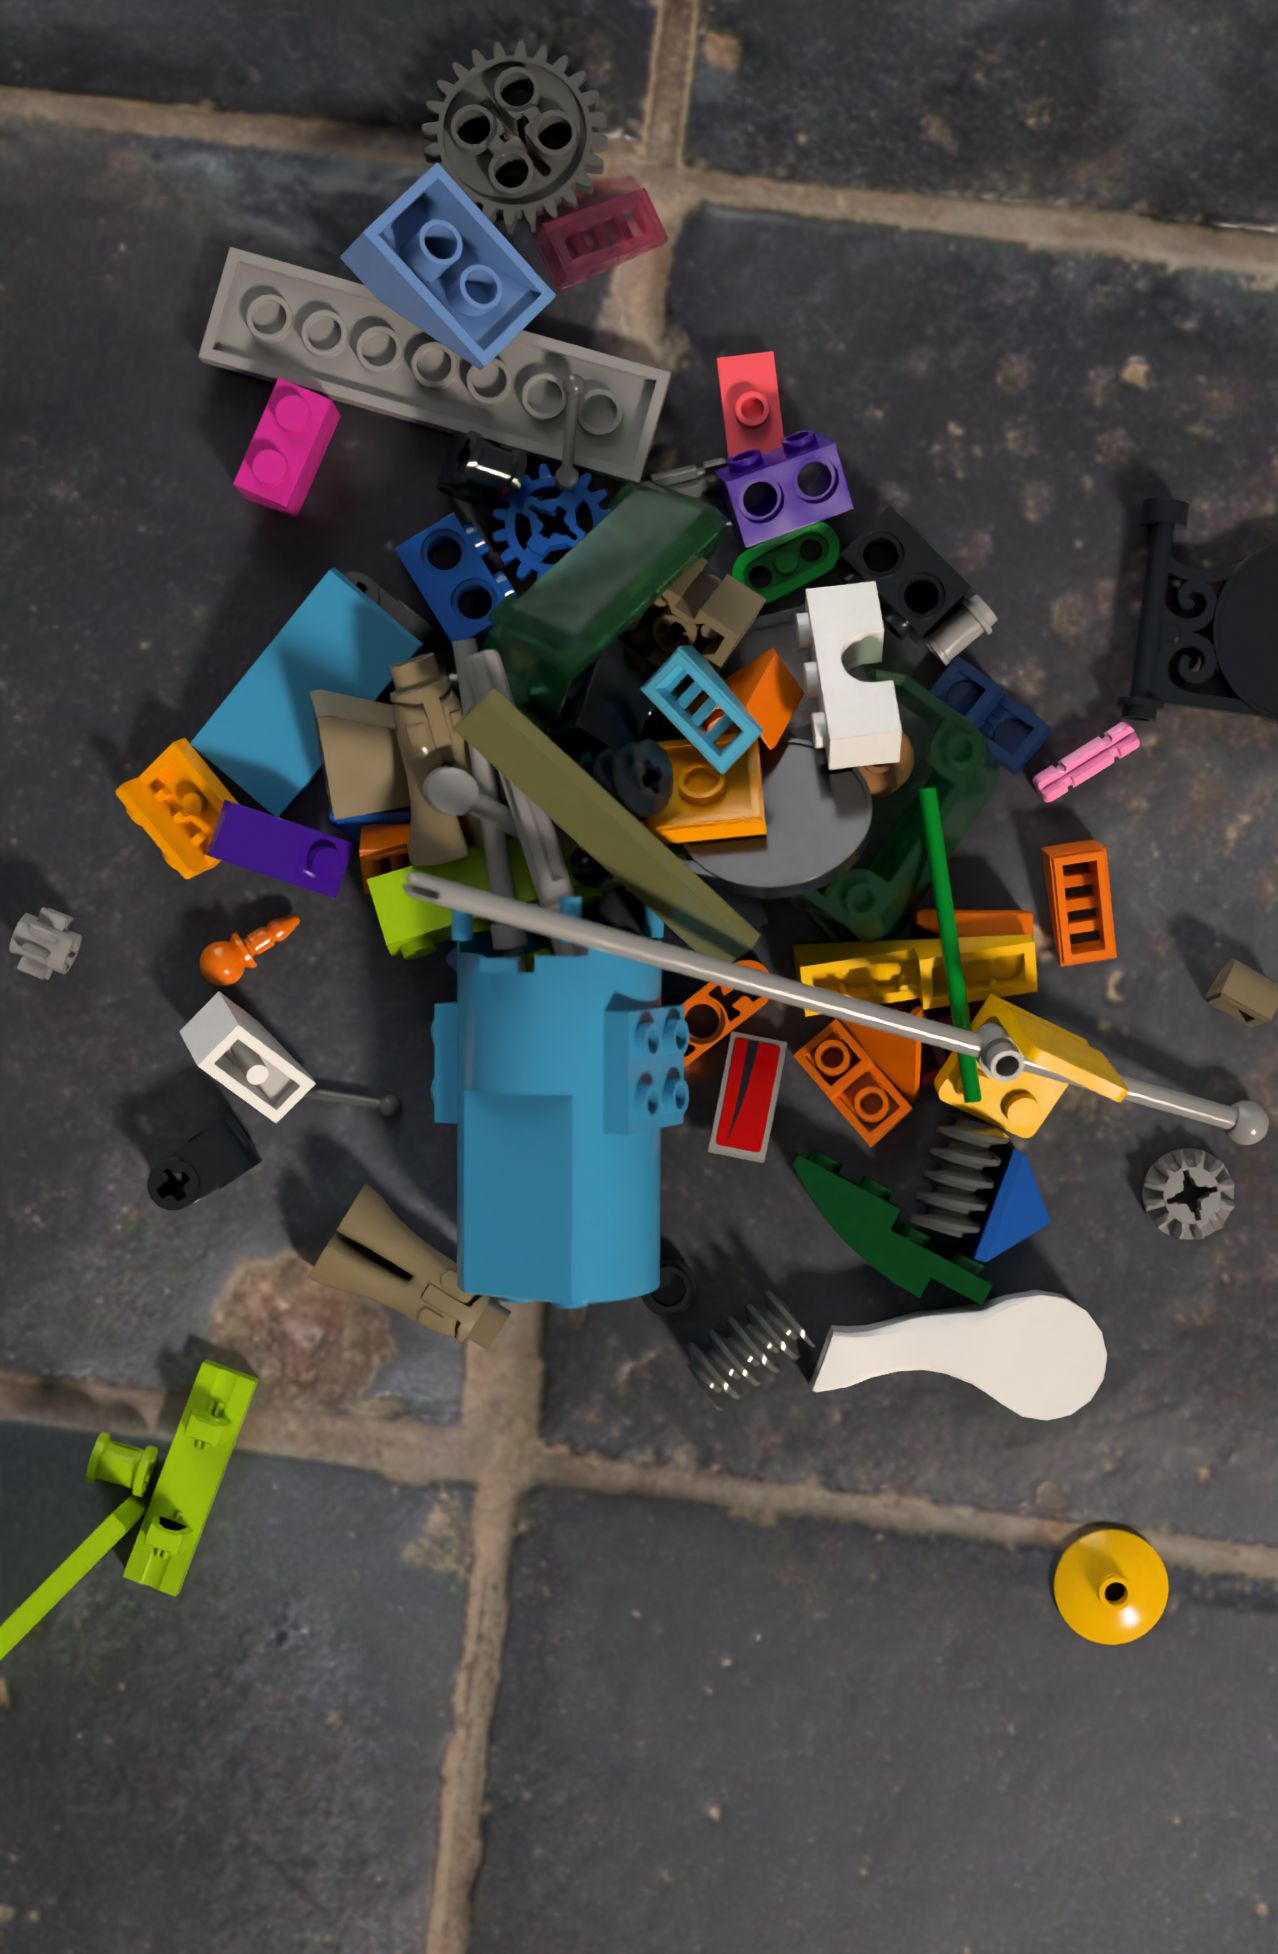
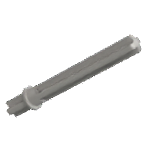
M494 649L481 651L469 656L465 660V666L476 701L478 702L492 688H495L515 706L500 654ZM498 770L541 908L560 913V897H575L551 818ZM550 936L556 956H589V947L575 943H560V939Z

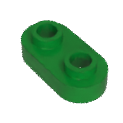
M822 521L761 542L743 552L734 563L732 577L765 598L766 602L763 607L770 606L827 576L834 569L840 555L839 538L836 532ZM806 543L817 545L821 551V557L813 562L804 560L800 555L801 546ZM759 569L766 571L771 578L770 584L765 588L754 587L749 581V575L753 571Z

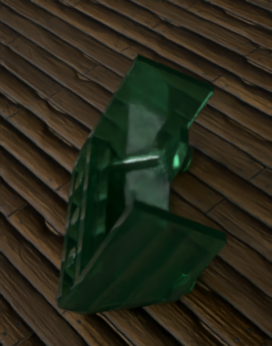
M649 480L639 487L631 481L609 503L608 507L612 512L519 598L514 593L508 594L491 611L488 620L494 625L490 629L481 651L495 649L500 654L515 704L541 729L550 722L570 683L702 557L709 561L731 524L716 507Z
M872 669L867 676L869 681L893 680L897 702L934 728L926 744V757L933 773L923 788L936 787L945 853L948 861L997 788L1000 778L998 762L976 726L911 677ZM919 794L868 870L850 868L839 878L832 881L823 895L814 890L793 897L856 941L874 943L894 940L932 885Z

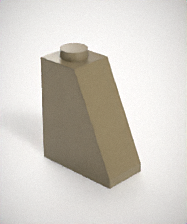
M322 689L309 691L326 794L334 820L410 806L406 771L395 730L393 705Z

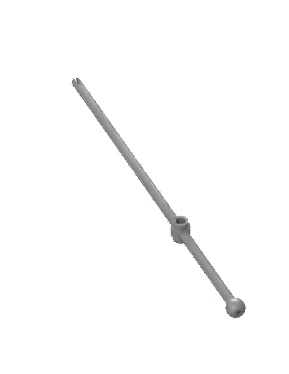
M412 872L406 876L407 880L414 884H403L404 891L409 896L972 1056L975 1057L986 1075L1001 1082L1012 1081L1024 1071L1091 1090L1024 1057L1004 1027L999 1023H987L974 1033L423 873ZM1118 1074L1129 1088L1123 1100L1224 1128L1228 1138L1239 1145L1255 1144L1263 1139L1268 1131V1114L1262 1106L1254 1101L1241 1100L1232 1106H1227Z

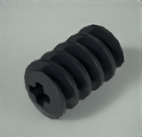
M645 739L641 740L639 744L630 742L621 744L619 747L610 746L602 748L600 751H586L581 755L577 753L568 755L633 817L640 818L641 816L657 815L667 807L672 796L674 776L672 763L666 751L659 743ZM551 819V821H552L557 827L561 828L559 825H557V824Z

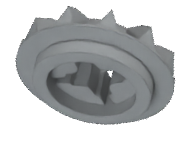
M1194 1148L1177 1149L1160 1157L1149 1169L1142 1190L1144 1208L1153 1224L1165 1234L1177 1239H1204L1205 1236L1223 1228L1224 1222L1235 1208V1182L1224 1163L1213 1155ZM1183 1171H1185L1186 1177L1190 1178L1194 1186L1212 1189V1191L1205 1192L1204 1196L1197 1198L1196 1204L1198 1208L1195 1209L1197 1217L1194 1216V1212L1190 1211L1187 1204L1175 1201L1167 1202V1199L1173 1198L1175 1194L1183 1191V1181L1185 1180Z

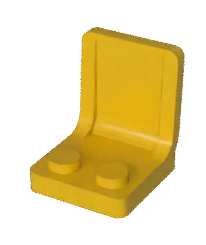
M990 994L971 1022V1029L974 1033L987 1023L1001 1024L1024 1057L1116 1102H1121L1129 1091L1127 1085L1104 1054L1098 1049L1089 1046L1086 1039L995 995ZM952 1051L934 1079V1087L943 1102L1021 1138L1032 1137L1037 1132L1069 1085L1024 1071L1012 1081L1001 1082L986 1075L976 1061L982 1100L974 1103H965L957 1052Z

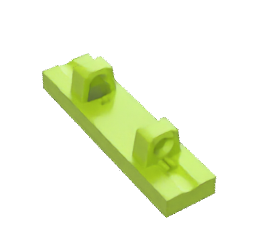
M208 1359L202 1362L122 1577L175 1597L180 1593L259 1378ZM160 1516L187 1527L179 1531L166 1529L160 1524Z

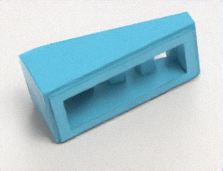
M692 645L679 646L640 688L720 774L725 773L764 732L717 672ZM689 674L695 681L678 697L674 689ZM704 690L710 697L692 714L687 707ZM719 706L725 714L707 732L701 724ZM735 722L741 731L721 750L715 741Z

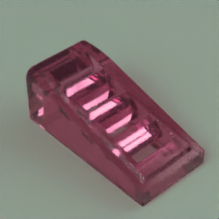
M642 188L543 223L537 237V246L556 288L562 290L665 244L668 236L646 189ZM630 211L642 235L635 238L623 215ZM610 221L620 243L613 245L604 223ZM589 231L597 251L590 252L582 233ZM564 241H568L575 259L572 260Z

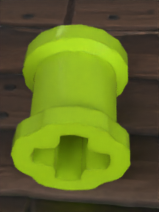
M101 1432L89 1459L86 1482L96 1484L99 1480L131 1488L134 1496L142 1498L147 1491L154 1472L158 1447L149 1445L144 1450L113 1441L110 1433Z

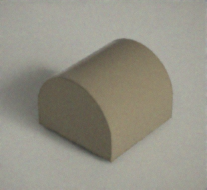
M1232 958L1219 972L1204 999L1207 1000L1208 1004L1252 1028L1272 1020L1278 1009V983Z

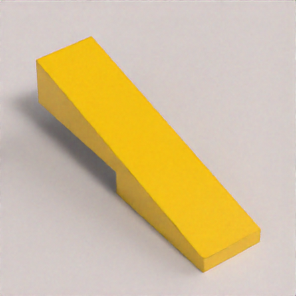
M1032 934L958 938L968 1003L987 1000L990 994L1000 998L1038 991L1035 941ZM940 938L793 945L797 982L877 1005L919 998L923 1010L950 1006ZM803 1009L805 1017L821 1014Z

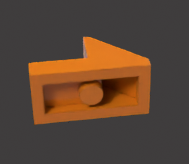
M772 647L724 680L726 685L764 730L760 737L770 750L777 745L805 694ZM707 693L703 694L687 708L694 714L710 696ZM718 706L701 725L708 732L725 712ZM733 722L722 735L736 734L741 729Z

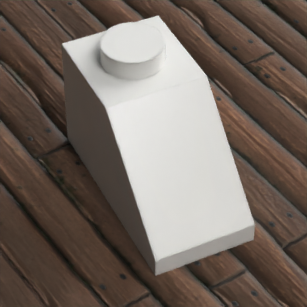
M220 991L179 1031L198 1067L276 1124L316 1084L308 1072L259 1021Z

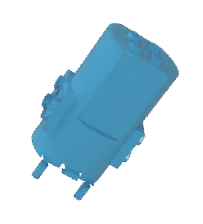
M560 897V913L582 919V897ZM644 904L643 937L657 938L655 941L662 942L660 938L664 937V922ZM452 909V940H457V952H452L457 953V1002L435 1004V1018L431 1026V1039L435 1046L434 1079L431 1085V1098L434 1103V1122L457 1124V1287L469 1294L500 1297V1300L503 1302L525 1303L544 1301L552 1302V1306L559 1308H581L589 1303L625 1300L657 1290L660 1287L661 1128L683 1124L684 1112L689 1102V1089L684 1080V1053L689 1044V1028L684 1020V1005L662 1004V968L589 948V956H556L553 946L533 947V935H527L529 944L523 946L524 956L544 948H550L554 956H535V973L517 972V959L527 958H502L500 949H493L492 936H473V914ZM560 939V943H572Z

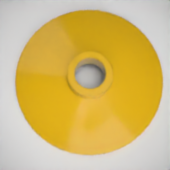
M1102 1529L1083 1535L1065 1550L1055 1570L1053 1591L1060 1614L1076 1633L1096 1643L1114 1645L1127 1643L1143 1636L1157 1623L1167 1603L1169 1585L1167 1572L1161 1558L1145 1540L1127 1531ZM1115 1582L1123 1584L1124 1594L1120 1599L1110 1601L1105 1598V1590L1108 1585Z

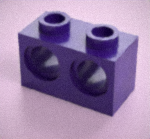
M803 430L790 434L781 440L782 447L762 454L758 449L740 452L727 460L728 466L714 471L732 533L745 548L854 509L836 443L822 432L815 434L814 430ZM819 462L820 474L817 480L810 486L799 487L798 475L800 470L808 463ZM766 482L767 491L764 499L755 506H744L743 496L746 489L753 483Z

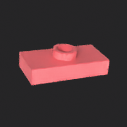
M774 351L717 358L716 366L727 458L729 459L731 456L747 450L758 449L762 454L782 447L781 440L784 438Z

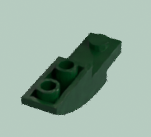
M812 1148L808 1157L795 1151L790 1162L802 1186L822 1216L843 1241L869 1265L918 1298L922 1296L929 1280L932 1278L983 1305L993 1286L990 1281L980 1275L985 1266L957 1250L953 1251L950 1258L937 1253L929 1248L934 1240L932 1237L904 1222L899 1231L892 1229L901 1211L896 1204L889 1201L894 1191L864 1175L859 1184L839 1175L838 1173L843 1164Z

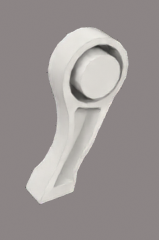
M1030 1290L984 1301L983 1305L975 1303L944 1309L915 1311L869 1325H831L809 1386L812 1391L822 1392L849 1387L871 1377L893 1372L927 1370L948 1374L971 1383L1022 1417L1048 1421L1072 1415L1091 1401L1104 1380L1107 1352L1102 1331L1086 1310L1059 1293Z

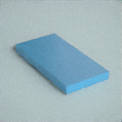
M332 568L321 579L190 744L272 815L279 818L322 768L309 691L322 689L377 701L393 682L389 667L413 658L423 644L336 568Z

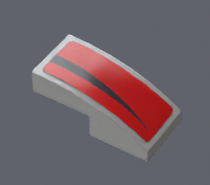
M731 1031L708 1152L764 1163L787 1042Z

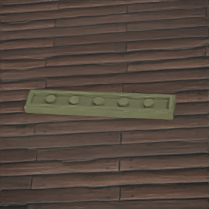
M492 688L453 727L459 735L697 953L733 962L754 947L761 934L498 690Z

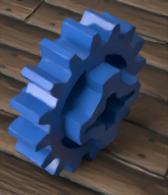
M545 463L540 464L539 479L532 481L527 474L524 475L521 489L516 492L511 500L507 501L508 509L500 508L493 510L494 520L505 525V528L492 533L495 544H509V548L502 553L500 558L505 566L517 561L520 563L516 573L518 580L524 582L533 573L537 575L539 590L545 591L549 585L550 578L559 580L562 590L567 591L570 586L569 576L577 574L582 581L587 583L591 581L587 567L591 562L597 566H606L607 558L599 549L601 546H615L616 536L604 530V527L615 523L616 515L615 511L600 510V507L608 500V493L605 489L594 493L589 491L592 485V475L585 473L579 478L574 489L562 491L556 487L554 483L555 476L550 475V470ZM546 492H562L555 499L540 501L535 498ZM584 505L589 510L593 520L591 538L577 526V519L582 513ZM518 517L531 527L532 536L526 543L527 547L525 550L522 549L517 540L516 526ZM559 517L564 518L565 531L570 537L566 534L562 536L555 532L549 539L545 538L544 525L539 518L555 523ZM570 554L574 557L573 560L566 563L547 564L552 556Z

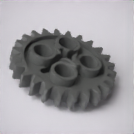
M523 40L518 41L514 56H506L500 42H495L493 49L494 59L486 61L483 55L477 49L472 50L474 68L467 70L461 64L454 62L452 68L457 82L451 84L443 80L437 81L438 93L444 102L427 101L426 103L428 115L438 122L422 124L424 138L435 142L423 148L426 162L434 164L438 162L492 224H494L497 217L504 218L507 234H512L517 219L525 218L529 230L533 233L536 232L537 216L545 214L554 226L559 224L557 207L561 204L574 213L577 212L578 202L574 194L576 190L588 195L593 194V182L586 173L603 174L604 161L594 153L608 151V137L596 133L607 127V117L604 112H592L600 104L598 90L582 93L587 85L586 72L582 70L570 77L567 76L570 68L568 56L563 55L551 65L549 64L546 45H542L534 58L527 57ZM522 88L533 94L531 100L523 106H511L504 101V97L513 89ZM487 99L496 107L501 119L515 136L519 137L525 133L529 153L539 163L550 169L551 172L548 176H543L533 166L529 155L517 140L511 139L506 142L502 123L489 110L480 105L482 100ZM471 126H482L490 131L485 141L479 144L472 145L461 140L463 132ZM553 131L564 132L571 138L565 147L558 150L548 149L541 144L544 136ZM512 168L520 169L528 175L523 184L514 188L505 187L498 182L499 176L504 171Z

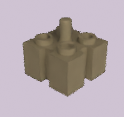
M668 535L638 572L623 600L624 607L614 617L606 633H610L659 668L679 646L692 645L721 677L739 647L737 645L748 632L766 599L729 574L722 581L717 576L706 574L703 572V569L708 560ZM688 674L674 689V692L680 697L695 680ZM703 690V691L695 698V700H696L697 698H699L700 696H702L703 694H705L706 692Z

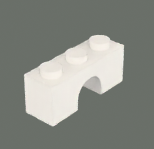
M876 581L806 589L805 613L795 614L799 649L809 648L811 662L803 663L807 698L817 697L819 712L811 713L815 749L825 748L829 770L899 762L902 728L893 680L863 682L847 673L858 665L882 662L884 626Z

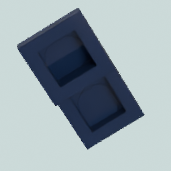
M959 656L954 658L922 699L923 704L951 728L1016 777L1052 733L1050 725L1005 695L1002 686Z

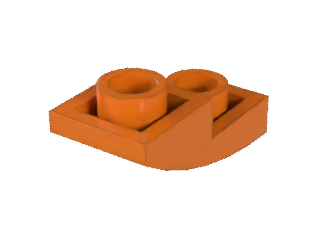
M837 1019L793 1055L796 1061L870 1148L914 1111Z

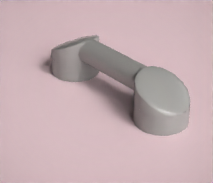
M439 767L426 777L423 784V797L426 804L433 811L450 816L469 813L520 840L510 808L480 793L478 784L469 773L454 767ZM552 822L564 863L567 864L575 850V840Z

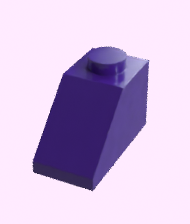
M224 800L206 855L336 898L354 843Z

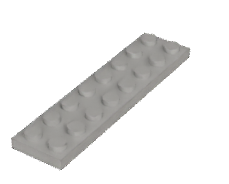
M233 247L229 248L198 356L206 364L276 383L279 377L332 400L451 434L455 432L467 433L473 430L482 434L483 439L507 450L517 449L528 456L562 465L567 394L563 390L562 383L566 376L576 373L584 379L585 389L578 398L573 468L619 482L629 481L639 483L643 476L671 379V372L524 330L486 367L479 370L381 303L365 285Z

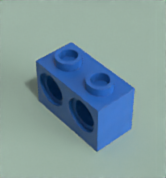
M453 512L394 548L451 642L476 638V643L478 644L517 620L511 604L518 601L519 598L503 571L500 570L492 575L482 560L481 556L487 553L489 549L472 521L462 526ZM444 544L456 545L462 551L459 563L449 570H439L431 564L433 552ZM474 592L485 593L492 599L490 611L480 619H469L461 614L463 600Z

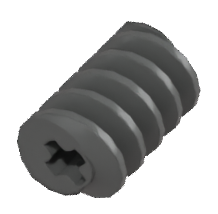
M943 1111L955 1121V1124L953 1126H938L935 1133L949 1143L948 1147L931 1148L928 1152L929 1156L942 1165L941 1169L925 1170L921 1175L935 1189L934 1192L916 1193L914 1198L924 1205L928 1212L927 1214L909 1215L908 1221L938 1232L964 1238L963 1233H979L983 1228L982 1224L969 1214L970 1211L988 1210L990 1205L987 1200L976 1193L977 1189H990L996 1186V1180L984 1172L983 1168L1002 1166L1003 1163L1002 1157L992 1151L990 1145L1008 1144L1010 1137L997 1127Z
M770 1290L763 1293L767 1306V1311L764 1313L750 1303L744 1306L748 1319L747 1325L744 1326L731 1316L726 1318L729 1332L728 1338L725 1339L712 1329L707 1331L711 1348L709 1351L706 1352L693 1342L688 1344L692 1361L688 1364V1367L705 1395L719 1412L723 1411L725 1407L721 1394L722 1390L734 1399L739 1400L743 1397L741 1377L756 1387L762 1384L760 1364L773 1373L777 1374L781 1371L779 1351L793 1360L800 1358L798 1338L815 1347L811 1338L786 1302Z

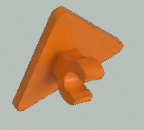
M896 1002L888 1007L906 1013L902 1003ZM917 1006L909 1013L927 1019L922 1007ZM834 1017L874 1061L877 1068L906 1101L913 1103L919 1098L922 1042Z

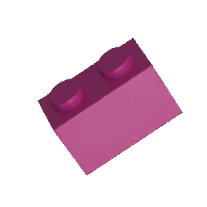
M278 377L233 483L244 498L297 520L341 416L333 401Z

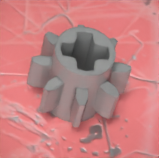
M45 907L41 908L38 917L25 913L14 930L9 946L11 953L22 957L17 970L42 980L43 978L49 980L53 970L66 974L78 954L82 940L80 934L69 930L74 918Z

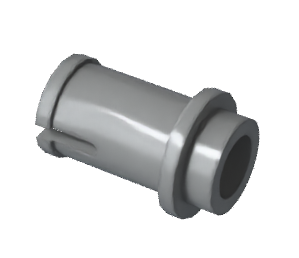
M977 594L969 600L963 597L959 601L961 607L929 635H925L922 638L929 650L944 666L948 665L951 659L982 633L988 636L993 632L991 626L998 619L990 607Z

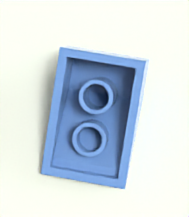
M438 162L379 216L340 256L342 261L381 303L479 370L486 367L557 296Z

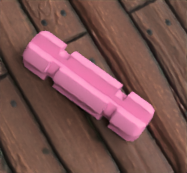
M1126 721L1120 722L1104 732V738L1101 739L1098 736L1059 760V766L1056 768L1051 765L1035 775L1032 781L1040 797L1045 802H1051L1068 792V786L1071 785L1074 788L1113 764L1116 756L1120 759L1137 749L1140 741L1134 729Z

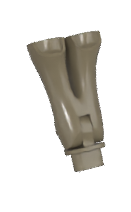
M434 653L420 655L396 663L389 667L396 691L390 693V700L394 702L393 718L409 788L411 807L410 831L407 842L409 861L414 866L444 864L468 856L470 854L468 846L484 849L480 819L466 813L459 815V823L457 816L444 815L433 811L426 804L423 797V784L426 777L439 767L458 768L466 771L473 777L468 742L453 729L463 716V709L458 697L450 687L452 684L450 677L440 676ZM506 833V838L508 841L513 836Z
M365 1183L336 1231L391 1261L408 1272L411 1277L400 1275L385 1268L336 1233L333 1234L307 1277L324 1286L352 1292L381 1303L433 1332L452 1338L457 1336L456 1341L459 1343L468 1338L488 1350L511 1311L490 1299L491 1296L469 1294L460 1290L457 1287V1263L417 1236L397 1217L378 1192Z

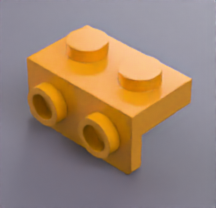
M187 739L177 740L139 777L122 783L115 790V793L126 806V811L130 818L142 826L161 849L165 861L172 868L179 871L185 879H190L214 868L222 861L206 854L224 800L236 804L239 803Z

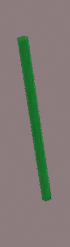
M936 787L918 789L952 1022L953 1027L972 1032ZM957 1052L964 1102H979L982 1100L976 1059L975 1057Z

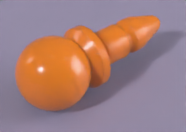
M292 914L275 918L268 922L266 927L261 926L248 934L245 940L241 939L239 934L235 932L231 935L230 942L217 941L208 945L202 952L199 961L203 977L216 986L234 984L242 977L245 967L253 969L258 966L253 958L255 954L260 955L273 947L275 942H281L290 935L300 922L299 916Z

